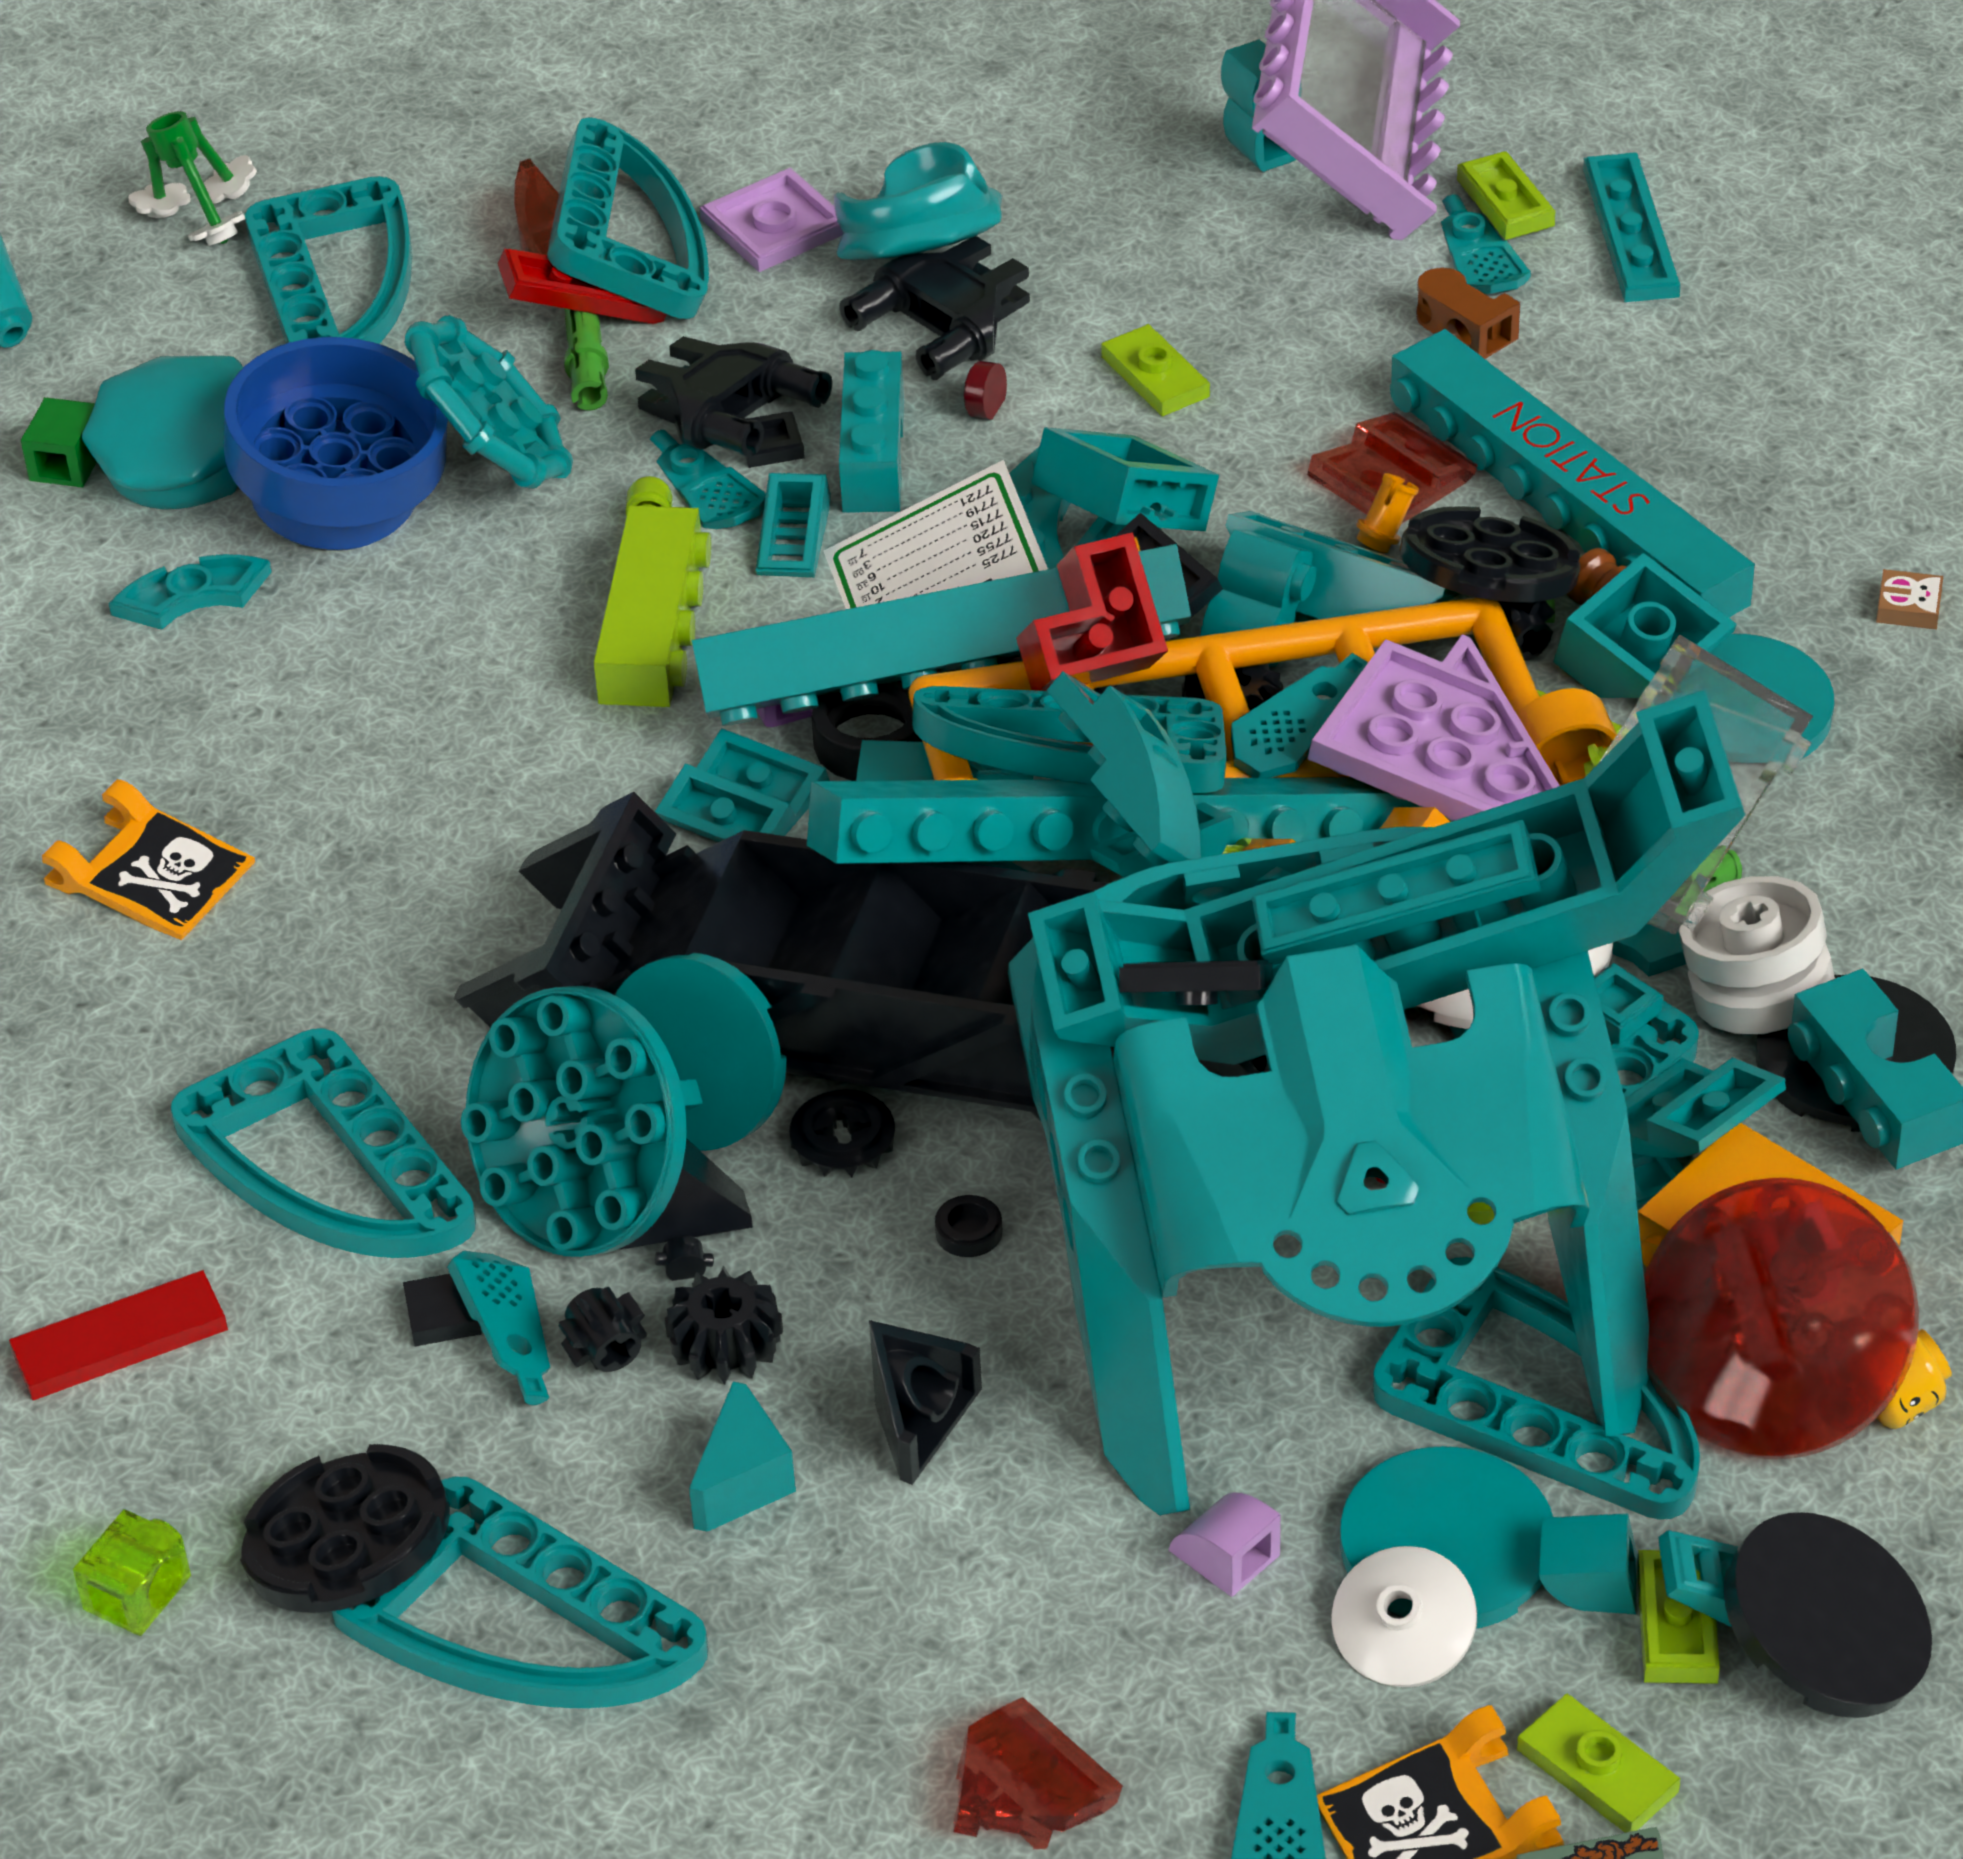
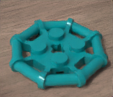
M451 315L443 316L436 323L432 324L419 321L410 325L406 331L404 342L407 350L414 356L419 374L416 388L423 398L435 403L464 439L462 447L471 455L476 452L480 453L509 472L514 482L524 488L535 489L544 480L568 477L572 470L573 458L569 450L564 448L557 426L561 420L560 414L554 405L545 404L514 366L515 357L508 350L502 353L468 331L462 319Z

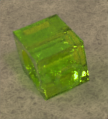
M126 1509L120 1512L72 1569L83 1610L138 1636L143 1635L191 1577L182 1535L163 1520H148Z

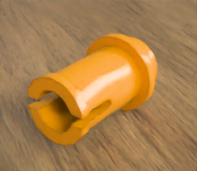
M1385 473L1366 518L1358 519L1356 523L1357 528L1360 529L1356 539L1374 550L1388 553L1391 545H1398L1401 540L1397 532L1419 488L1411 482L1404 485L1405 479Z

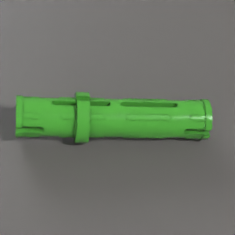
M565 309L568 349L564 355V367L566 374L571 378V398L573 403L578 401V408L587 411L595 410L602 407L608 398L604 376L609 368L608 353L601 346L602 340L598 314Z

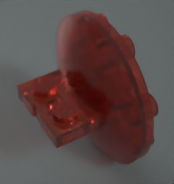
M1764 1178L1736 1184L1716 1192L1686 1212L1672 1226L1654 1252L1644 1275L1649 1319L1647 1374L1656 1392L1680 1421L1677 1406L1688 1413L1698 1435L1715 1445L1735 1453L1763 1459H1790L1820 1453L1838 1446L1870 1425L1884 1411L1902 1385L1912 1362L1919 1329V1306L1913 1275L1906 1257L1894 1237L1871 1212L1854 1199L1823 1184L1794 1178Z

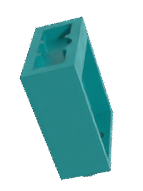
M1044 427L1031 484L1115 525H1127L1139 513H1142L1158 528L1206 531L1219 474L1135 435Z

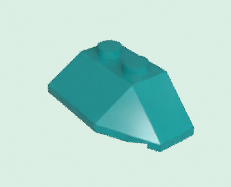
M1254 511L1228 514L1225 526L1230 536L1234 529L1247 530L1313 552L1311 566L1316 568L1315 584L1309 597L1305 601L1300 600L1296 608L1294 621H1311L1445 602L1461 594L1425 580L1406 566L1402 560L1273 519Z

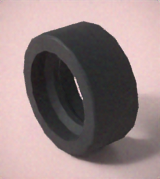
M902 681L877 685L879 695L856 701L843 702L841 692L817 697L818 707L812 709L811 721L813 746L821 765L836 776L856 781L862 740L923 742L913 730V709L909 699V690H903ZM867 714L886 715L898 719L904 724L888 735L875 738L854 737L837 729L839 725L847 720Z

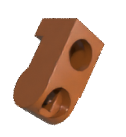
M1433 268L1419 276L1417 282L1418 304L1416 317L1418 323L1431 333L1436 334L1446 329L1484 359L1519 339L1520 302L1506 293L1492 299L1467 284L1465 276L1451 268Z

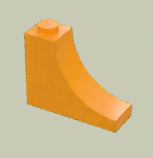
M1739 1123L1707 1147L1638 1210L1642 1260L1651 1271L1756 1220L1820 1203L1845 1261L1882 1277L1898 1262L1903 1220L1743 1123Z

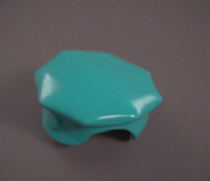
M936 142L917 146L897 156L887 166L882 189L876 198L859 200L848 197L843 192H837L834 195L835 214L837 222L843 231L837 249V256L844 260L896 258L924 253L964 241L984 233L1001 222V202L1003 196L999 191L987 186L985 179L978 171L971 156L960 145L950 142Z
M160 356L102 382L94 408L82 433V440L106 474L109 482L122 496L134 503L149 508L182 509L206 504L232 495L236 491L238 486L228 471L224 457V402L231 382L243 368L240 361L233 356Z

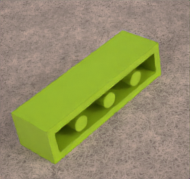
M629 505L594 659L598 704L670 707L674 686H685L687 654L685 650H682V647L693 646L692 640L695 638V613L690 609L691 606L701 607L703 599V573L698 570L699 567L709 568L711 560L710 532H701L699 508Z

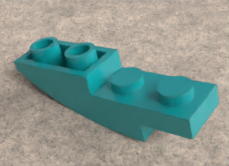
M1062 671L1046 691L1064 710L1058 717L1059 721L1075 736L1087 743L1091 741L1093 744L1088 754L1101 767L1091 777L1090 781L1107 799L1106 803L1102 806L1103 811L1119 826L1129 832L1134 831L1138 835L1133 842L1134 847L1156 866L1164 865L1168 862L1173 863L1201 858L1197 810L1190 782L1179 754L1164 728L1150 710L1109 685L1102 694H1099Z

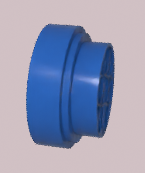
M319 337L289 342L270 349L254 358L237 373L227 390L224 402L225 463L233 481L251 499L257 515L270 529L288 540L308 547L326 550L361 548L377 542L397 530L410 517L415 506L426 499L435 489L442 477L446 463L448 419L433 401L425 399L420 395L416 388L419 374L413 359L392 348L370 341L344 337Z

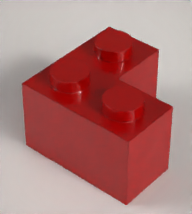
M1133 532L1074 546L1056 565L1070 611L1033 620L1016 637L1031 690L1046 691L1062 671L1081 683L1088 684L1149 669L1168 652Z

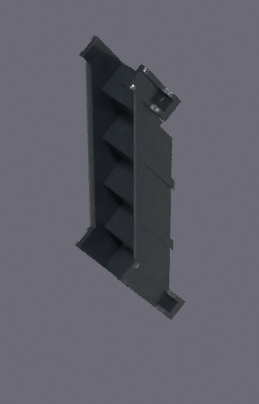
M632 792L604 806L589 824L535 850L524 860L518 872L554 907L562 909L545 944L461 984L454 996V1000L463 1008L469 1007L491 1028L492 1024L509 1007L537 991L555 987L585 986L597 988L615 995L622 983L632 973L655 960L675 955L705 954L725 961L740 970L766 997L771 1005V1008L767 1011L777 1033L781 1055L786 1056V1073L1028 1111L1041 1122L1032 1096L1008 976V965L1033 938L1028 913L1093 892L1110 883L1094 881L1097 872L1064 868L1048 875L966 862L836 864L808 847L807 839L743 830L698 853H695L686 845L667 855L676 833L635 792ZM1111 1047L1112 1057L1114 1055V1047ZM1266 1055L1235 1065L1199 1060L1208 1071L1222 1077H1238L1269 1071Z

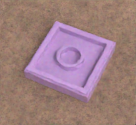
M791 168L699 207L700 219L758 272L836 239L843 234L837 222L834 206Z

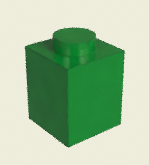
M44 397L20 440L29 481L84 487L97 463L82 440V433L95 403Z

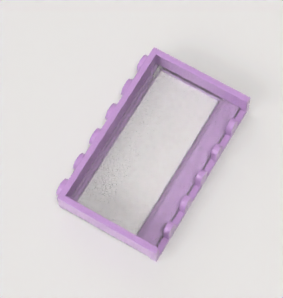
M1271 0L1270 24L1265 31V38L1267 39L1265 53L1259 65L1261 77L1259 88L1253 99L1256 106L1252 129L1257 133L1263 129L1264 135L1366 215L1371 212L1375 222L1378 224L1383 222L1389 226V236L1392 239H1405L1434 215L1437 210V205L1427 198L1436 186V179L1425 173L1414 183L1413 181L1414 177L1428 167L1441 151V148L1433 141H1428L1418 150V145L1433 134L1445 119V115L1436 108L1432 109L1423 118L1422 114L1442 98L1449 87V84L1441 77H1437L1427 86L1426 83L1442 70L1453 56V53L1445 46L1439 47L1431 55L1430 52L1460 27V20L1436 0Z

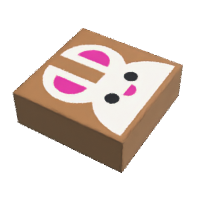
M1883 569L1876 623L1937 630L1944 576Z

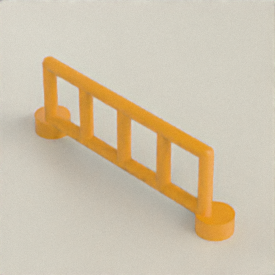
M1477 597L1165 641L1168 652L1149 669L1085 684L1094 690V688L1108 687L1109 685L1115 686L1197 674L1206 700L1219 704L1223 709L1226 756L1228 759L1226 761L1225 778H1253L1236 768L1233 762L1231 724L1250 711L1234 668L1336 654L1340 664L1352 653L1369 662L1375 654L1374 649L1379 648L1385 639L1403 645L1459 637L1462 634L1465 636L1474 635L1484 661L1560 786L1586 777L1584 763L1591 761L1588 745L1595 743L1597 747L1602 746L1605 748L1620 742L1606 708L1596 694L1583 689L1569 688L1539 696L1500 603ZM1023 661L922 675L916 678L910 685L909 699L913 709L914 693L921 688L931 686L1031 690ZM923 741L934 780H978L973 778L968 760L946 753ZM1075 742V743H1082V744H1090V745H1093L1091 742H1088V743H1087V742ZM1307 757L1296 771L1272 778L1349 776L1341 775L1328 767L1308 760Z

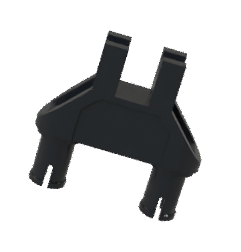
M975 236L945 252L916 253L897 257L876 270L871 284L853 295L842 299L839 303V310L847 326L850 328L854 326V331L865 329L868 324L892 311L894 313H904L939 335L940 337L927 345L919 347L916 351V361L921 371L926 376L931 374L932 380H938L946 372L967 359L983 361L995 353L998 322L1030 302V293L1016 285L1029 278V267L1012 258L992 270L979 263V261L991 255V244Z
M684 336L669 345L670 357L684 360L690 366L678 367L649 359L635 369L636 380L649 383L657 389L651 388L638 397V409L674 423L679 438L685 445L700 450L717 445L738 452L745 457H752V453L756 454L764 439L763 425L758 421L745 419L748 415L765 403H771L783 395L820 408L821 404H825L828 401L833 385L832 377L829 373L795 364L787 351L756 342L717 345Z

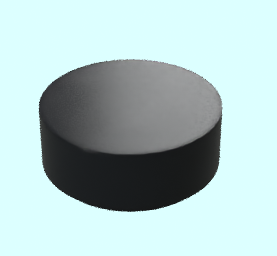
M977 1195L957 1196L946 1201L935 1215L936 1239L945 1251L955 1256L977 1257L993 1250L1002 1238L1001 1212L996 1204L987 1198Z

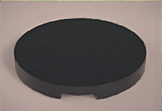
M1441 507L1421 512L1409 519L1408 528L1402 534L1399 552L1406 566L1425 580L1464 595L1503 602H1539L1568 594L1576 587L1578 582L1581 553L1576 545L1558 530L1525 516L1520 519V523L1517 525L1503 518L1480 517V507Z
M1834 975L1835 979L1838 978V977L1843 976V975ZM1871 977L1899 1010L1893 1056L1886 1060L1906 1063L1936 1054L1953 1075L1956 1062V1043L1949 1024L1938 1009L1909 988L1885 979ZM1788 1029L1767 1034H1757V1067L1785 1078L1786 1090L1775 1097L1782 1105L1800 1117L1806 1113L1827 1122L1851 1126V1132H1861L1859 1124L1842 1104H1836L1830 1098L1823 1080L1809 1062L1802 1061L1795 1055L1788 1039Z
M369 1444L367 1453L348 1455L323 1464L320 1457L317 1456L284 1474L264 1491L243 1521L247 1530L243 1538L240 1561L253 1589L264 1600L279 1608L302 1613H321L343 1610L371 1601L408 1580L435 1553L444 1538L449 1524V1499L434 1466L426 1458L409 1449L393 1445Z
M1796 1512L1777 1515L1762 1522L1748 1534L1737 1548L1731 1566L1725 1571V1608L1739 1644L1757 1668L1764 1664L1782 1682L1803 1695L1804 1705L1840 1717L1859 1718L1878 1715L1896 1706L1923 1678L1931 1658L1932 1631L1922 1597L1914 1582L1899 1562L1878 1542L1857 1528L1840 1520L1815 1513Z

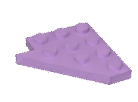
M1463 634L1443 662L1385 639L1311 741L1308 760L1328 767L1341 775L1352 777L1388 792L1396 798L1410 801L1422 807H1435L1452 821L1560 786L1472 639Z

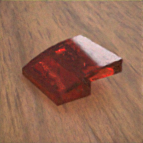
M1392 412L1356 423L1350 444L1312 455L1307 476L1366 515L1381 486L1384 474L1390 473L1405 479L1404 485L1411 482L1419 488L1403 519V524L1464 485L1475 475L1478 464L1400 414Z

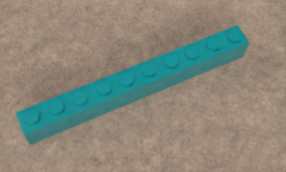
M1352 777L1225 778L1223 788L1218 791L1193 793L1195 805L1205 802L1233 817L1235 830L1227 845H1236V842L1241 838L1293 839L1295 842L1374 830L1379 829L1394 807H1422L1410 801L1396 798L1388 792ZM1057 779L811 781L807 846L836 864L1093 860L1090 848L1129 833V831L1119 826L1103 811L1102 806L1106 803L1107 799L1092 784Z

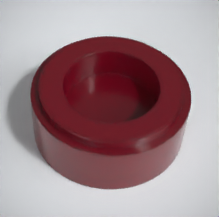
M978 361L969 370L964 386V405L971 417L992 420L1005 401L1007 377L1002 364Z

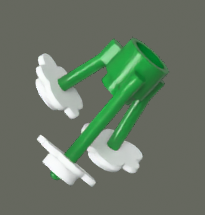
M183 111L167 113L154 119L146 127L149 137L141 140L142 147L148 158L152 184L147 185L145 190L131 193L128 196L129 204L135 206L138 213L147 214L152 218H165L174 215L178 211L179 206L190 203L191 198L184 184L170 183L164 185L161 161H166L169 168L183 167L209 222L203 228L188 235L189 240L198 241L205 238L208 246L217 243H227L228 238L238 233L234 224L245 219L242 211H238L220 219L213 203H219L224 198L236 199L248 190L250 179L255 176L257 169L252 165V161L247 155L235 158L230 164L224 163L202 134L196 118H188L187 114ZM197 147L214 168V176L208 178L204 183L194 164V160L198 157Z

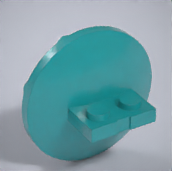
M585 986L555 987L537 991L520 999L492 1024L479 1047L472 1066L466 1095V1107L461 1115V1128L463 1134L468 1139L472 1163L480 1182V1193L485 1202L493 1206L503 1221L530 1244L552 1254L583 1257L618 1250L638 1239L657 1221L674 1193L683 1166L687 1134L686 1111L702 1105L703 1101L696 1079H679L674 1062L664 1042L647 1019L623 999L597 988Z

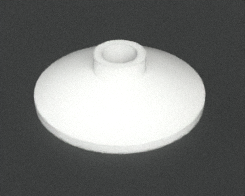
M1413 1546L1387 1548L1363 1559L1343 1579L1332 1606V1630L1335 1642L1344 1659L1364 1677L1388 1686L1418 1687L1432 1683L1445 1676L1463 1659L1475 1635L1477 1624L1476 1602L1472 1589L1463 1573L1444 1556L1425 1548ZM1405 1598L1413 1602L1411 1612L1403 1618H1392L1387 1614L1389 1605L1396 1599Z

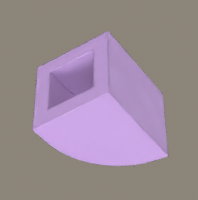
M1238 1492L1228 1493L1178 1534L1170 1543L1169 1551L1229 1596L1233 1597L1280 1556L1281 1514L1250 1495Z

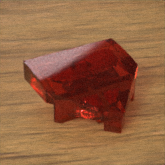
M1021 1697L984 1716L968 1727L956 1773V1779H959L953 1832L977 1837L980 1826H983L987 1831L997 1829L1020 1834L1033 1846V1849H1047L1053 1830L1064 1832L1104 1814L1117 1804L1123 1785L1024 1697Z

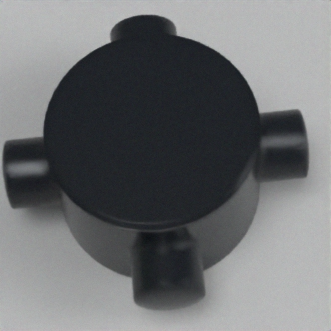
M691 1235L675 1237L664 1245L662 1252L655 1253V1265L665 1266L666 1275L672 1281L694 1278L696 1272L703 1275L706 1267H712L714 1264L713 1253H704L701 1241Z

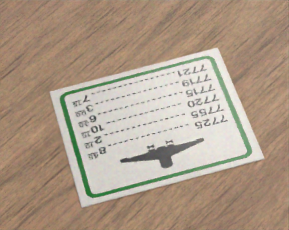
M1004 460L823 551L846 609L1048 569Z

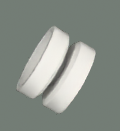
M1749 876L1721 883L1700 894L1683 911L1678 929L1683 954L1689 969L1687 974L1697 1015L1714 1028L1734 1034H1767L1788 1029V1026L1792 1024L1795 994L1835 979L1831 956L1825 942L1827 934L1819 899L1816 893L1801 882L1779 876Z

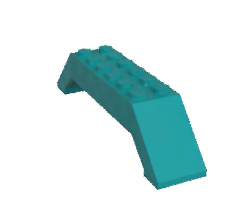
M1705 689L1637 711L1636 715L1639 722L1585 778L1184 910L1099 900L1093 891L1028 913L1054 1032L1059 1039L1114 1047L1117 1037L1131 1028L1152 1022L1187 1017L1193 1048L1198 1060L1235 1065L1266 1055L1256 1008L1267 989L1218 991V1004L1176 1005L1175 992L1120 993L1119 968L1123 967V964L1134 962L1264 960L1261 955L1252 895L1522 819L1529 831L1541 891L1345 945L1357 944L1390 978L1397 981L1403 1010L1467 990L1468 985L1465 977L1467 970L1511 963L1525 964L1532 969L1636 935L1745 816ZM1282 963L1272 966L1273 979Z

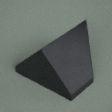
M686 1138V1149L679 1180L665 1210L642 1236L619 1250L664 1243L679 1236L691 1235L699 1237L753 1228L752 1217L744 1190Z
M869 1320L875 1406L901 1481L913 1485L982 1390L980 1348L969 1343Z

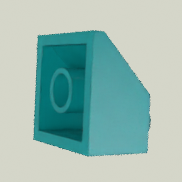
M1642 553L1567 617L1553 662L1599 698H1659L1735 631L1737 624L1646 554Z

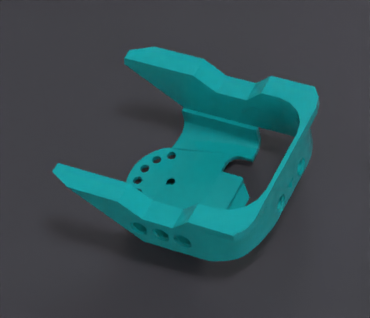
M1434 827L1374 829L1178 861L1151 867L1128 875L1094 892L1099 900L1184 910ZM1032 938L1009 962L1008 976L1032 1096L1045 1131L1063 1221L1073 1300L1104 1455L1143 1504L1159 1516L1190 1510L1163 1298L1177 1296L1179 1279L1183 1276L1203 1269L1261 1267L1264 1275L1278 1291L1296 1304L1320 1316L1346 1324L1366 1327L1406 1325L1439 1315L1473 1294L1488 1279L1504 1256L1514 1223L1544 1213L1548 1214L1550 1230L1597 1424L1603 1426L1604 1437L1635 1433L1643 1402L1641 1389L1643 1385L1647 1386L1653 1358L1627 1106L1588 951L1532 969L1525 964L1511 963L1467 970L1465 977L1473 1006V1021L1470 1028L1463 1035L1453 1040L1412 1047L1397 981L1390 978L1357 944L1288 955L1256 1008L1269 1071L1238 1077L1219 1076L1208 1071L1199 1062L1193 1048L1187 1017L1152 1022L1123 1032L1115 1041L1113 1057L1110 1046L1059 1039L1054 1032L1034 939ZM1368 1177H1378L1387 1186L1384 1189L1371 1191L1365 1187L1363 1181ZM1484 1202L1493 1209L1494 1219L1484 1225L1477 1224L1469 1218L1467 1208L1473 1203ZM1282 1235L1293 1236L1299 1241L1301 1251L1294 1257L1285 1258L1275 1251L1273 1247L1274 1241ZM1453 1243H1463L1472 1250L1473 1259L1466 1265H1455L1447 1258L1446 1248ZM1326 1265L1332 1267L1337 1272L1339 1282L1331 1288L1324 1289L1314 1284L1311 1272L1319 1266ZM1415 1270H1424L1431 1274L1435 1285L1428 1292H1416L1408 1285L1407 1276ZM1368 1278L1378 1279L1385 1285L1387 1294L1378 1301L1367 1300L1359 1291L1360 1283Z

